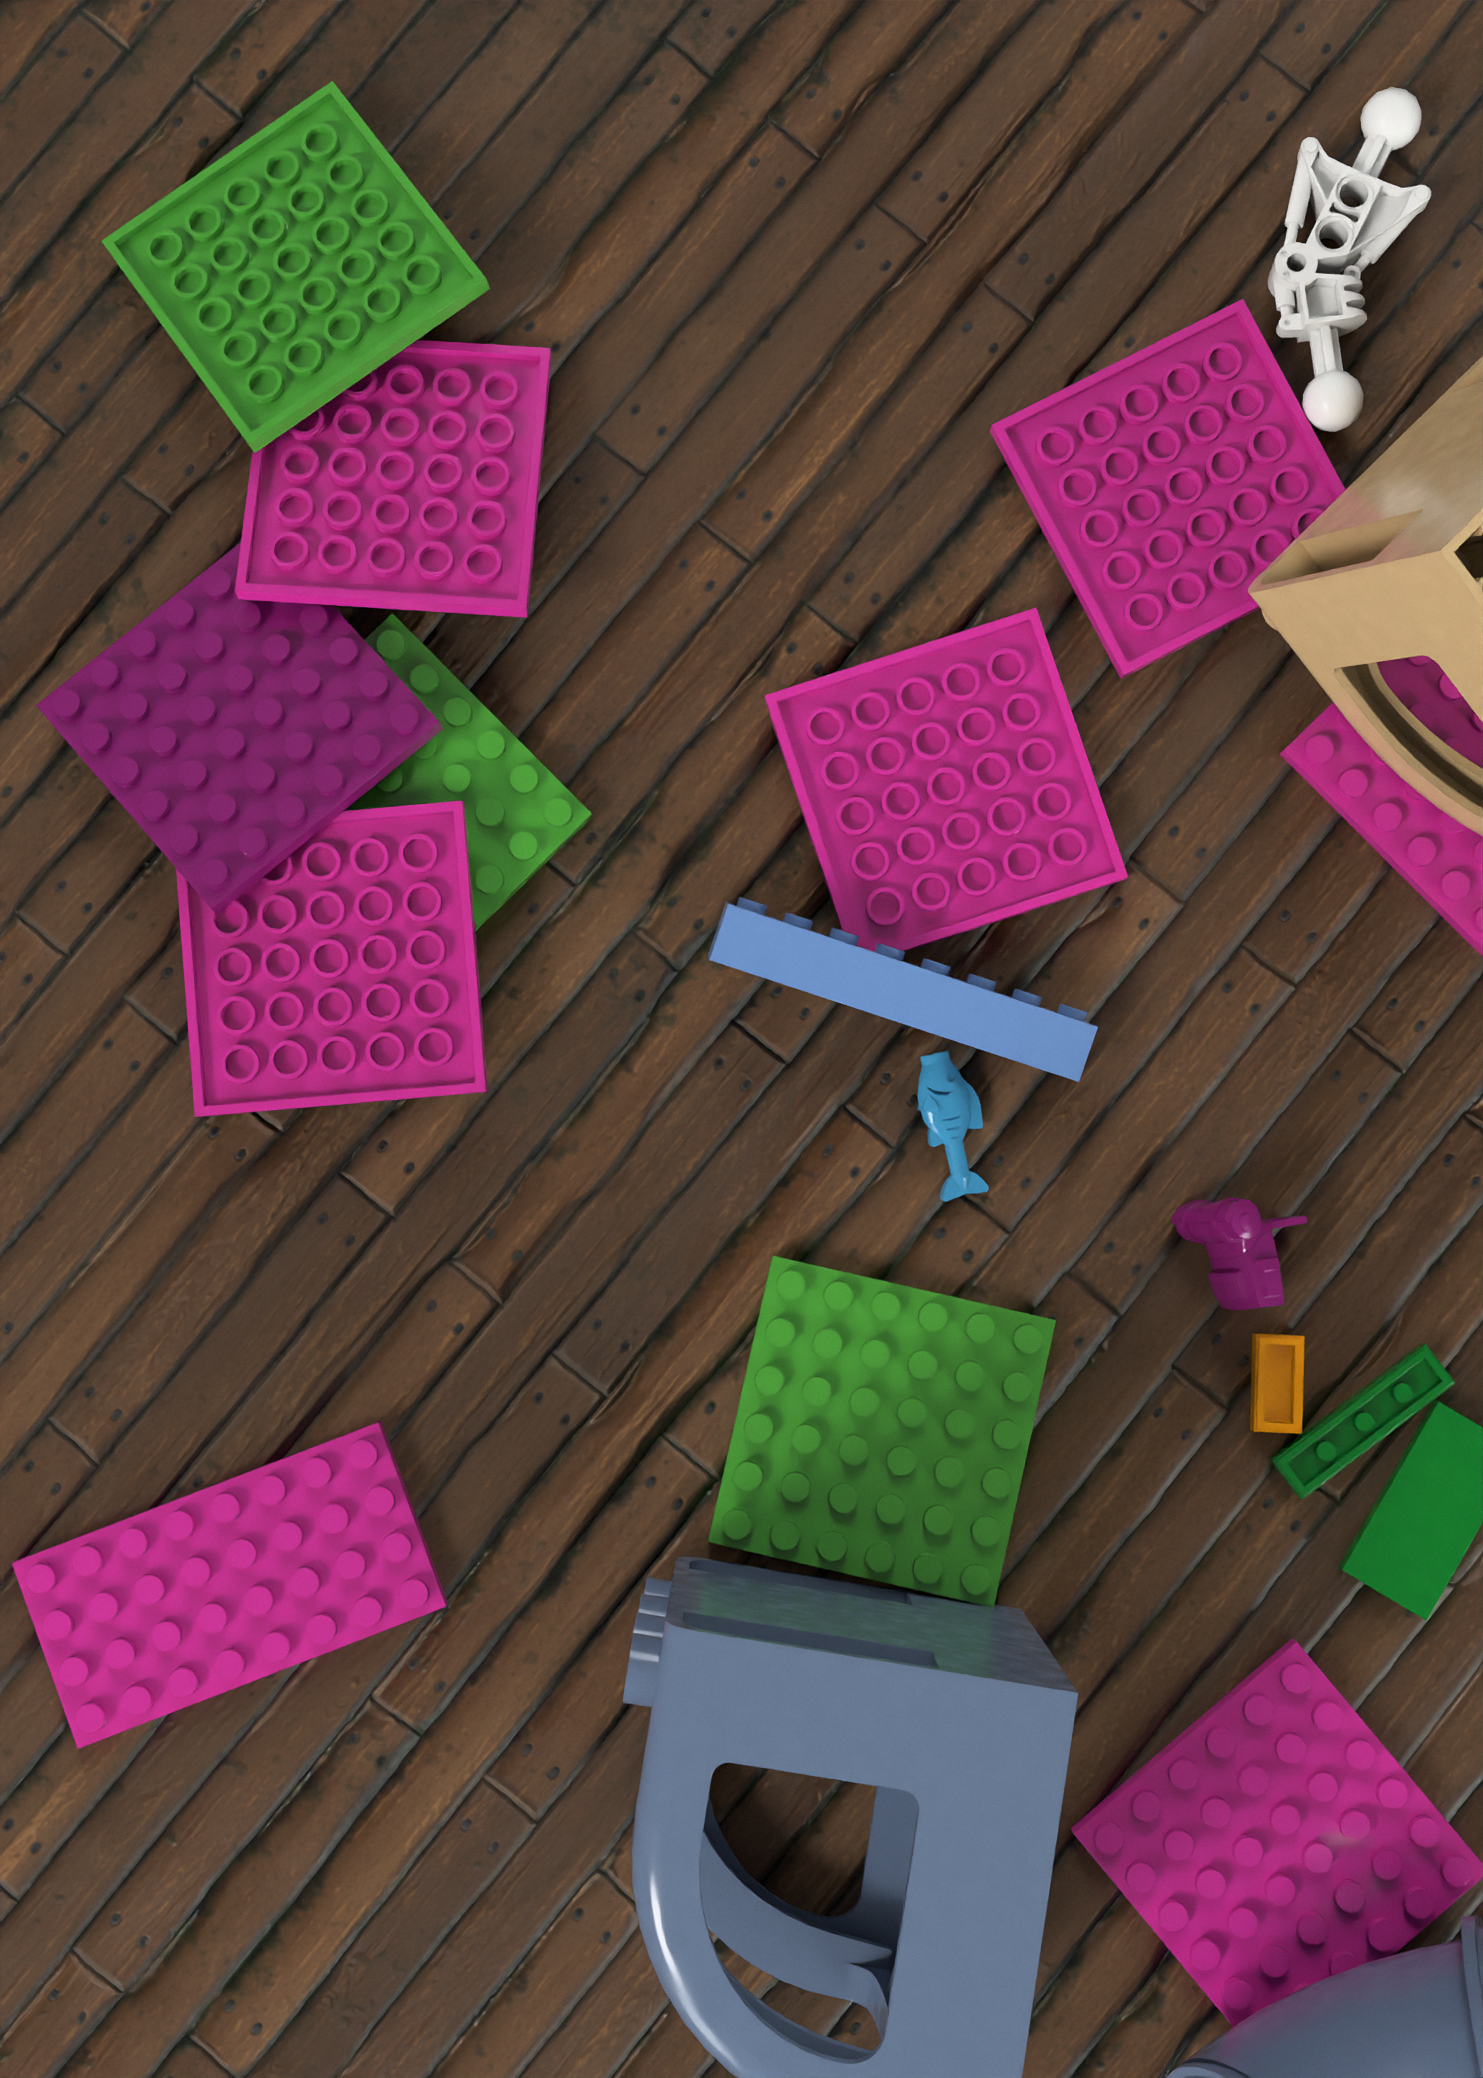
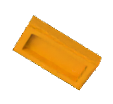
M1252 1333L1251 1431L1302 1434L1305 1336Z

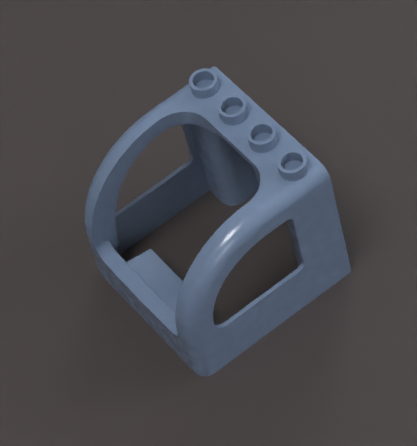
M691 1556L676 1557L672 1581L647 1577L644 1594L641 1593L639 1609L636 1614L622 1703L652 1707L634 1815L631 1847L632 1887L637 1918L648 1956L665 1993L676 2011L703 2047L737 2078H1022L1078 1691L1021 1609L994 1605V1608L949 1597ZM723 1763H736L876 1786L861 1891L852 1909L842 1915L833 1917L811 1913L790 1905L773 1895L751 1876L732 1852L722 1834L713 1810L709 1790L712 1774L719 1765ZM708 1928L731 1950L753 1966L773 1977L810 1992L849 2000L864 2006L870 2012L881 2039L879 2045L875 2050L871 2051L831 2039L792 2022L767 2006L747 1990L723 1965L717 1955Z

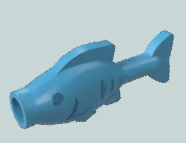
M948 1050L920 1056L922 1068L918 1083L917 1110L921 1111L924 1123L928 1127L927 1137L929 1145L936 1147L944 1144L951 1174L943 1184L940 1199L941 1201H949L964 1194L987 1192L989 1187L986 1182L976 1173L969 1171L963 1144L967 1129L983 1128L979 1098L973 1087L962 1078L959 1070L951 1062Z

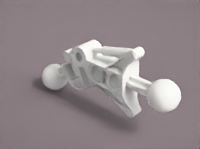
M1395 87L1384 89L1373 95L1365 104L1360 118L1361 130L1365 141L1352 167L1327 156L1319 141L1314 137H1307L1302 141L1297 155L1298 163L1284 223L1288 228L1284 246L1275 257L1267 282L1269 291L1275 297L1276 309L1281 311V318L1276 327L1277 335L1281 338L1297 337V343L1310 341L1315 378L1308 383L1303 393L1302 406L1309 423L1321 431L1336 432L1349 427L1358 419L1363 409L1364 396L1358 380L1346 371H1343L1338 338L1359 328L1367 320V313L1361 310L1365 304V298L1358 294L1363 288L1362 281L1360 280L1361 272L1369 263L1374 264L1413 218L1425 209L1431 197V190L1426 185L1400 188L1378 179L1390 152L1407 145L1419 132L1422 120L1421 109L1417 98L1406 89ZM1310 198L1316 224L1305 244L1296 242L1298 229L1303 228ZM1341 198H1354L1360 206L1349 207L1342 202ZM1324 238L1333 239L1339 244L1340 248H1327L1320 240Z

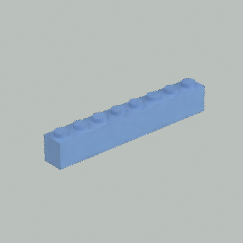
M739 897L737 905L725 903L708 954L709 960L1077 1082L1080 1081L1098 1026L1085 1021L1088 1012L1061 1003L1057 1012L1039 1006L1042 1000L1040 996L1014 988L1012 997L994 991L997 983L995 981L969 973L965 982L948 976L951 969L950 966L923 958L920 967L903 961L905 951L881 943H877L875 951L857 946L859 940L857 935L832 927L829 936L811 930L812 920L786 912L782 921L764 915L767 908L766 905L743 897Z

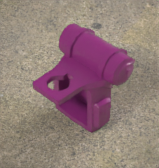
M1232 1197L1214 1202L1194 1200L1176 1209L1172 1216V1223L1176 1226L1177 1232L1185 1240L1205 1244L1211 1266V1272L1208 1274L1209 1282L1220 1307L1237 1311L1285 1304L1280 1264L1271 1229L1307 1223L1306 1216H1288L1261 1220L1258 1208L1250 1200Z

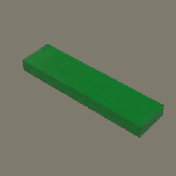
M1420 1343L1270 1457L1269 1460L1296 1496L1303 1500L1453 1386L1455 1381L1427 1344Z

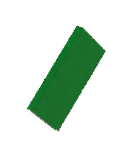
M1433 1400L1338 1568L1427 1621L1483 1523V1427L1443 1403Z

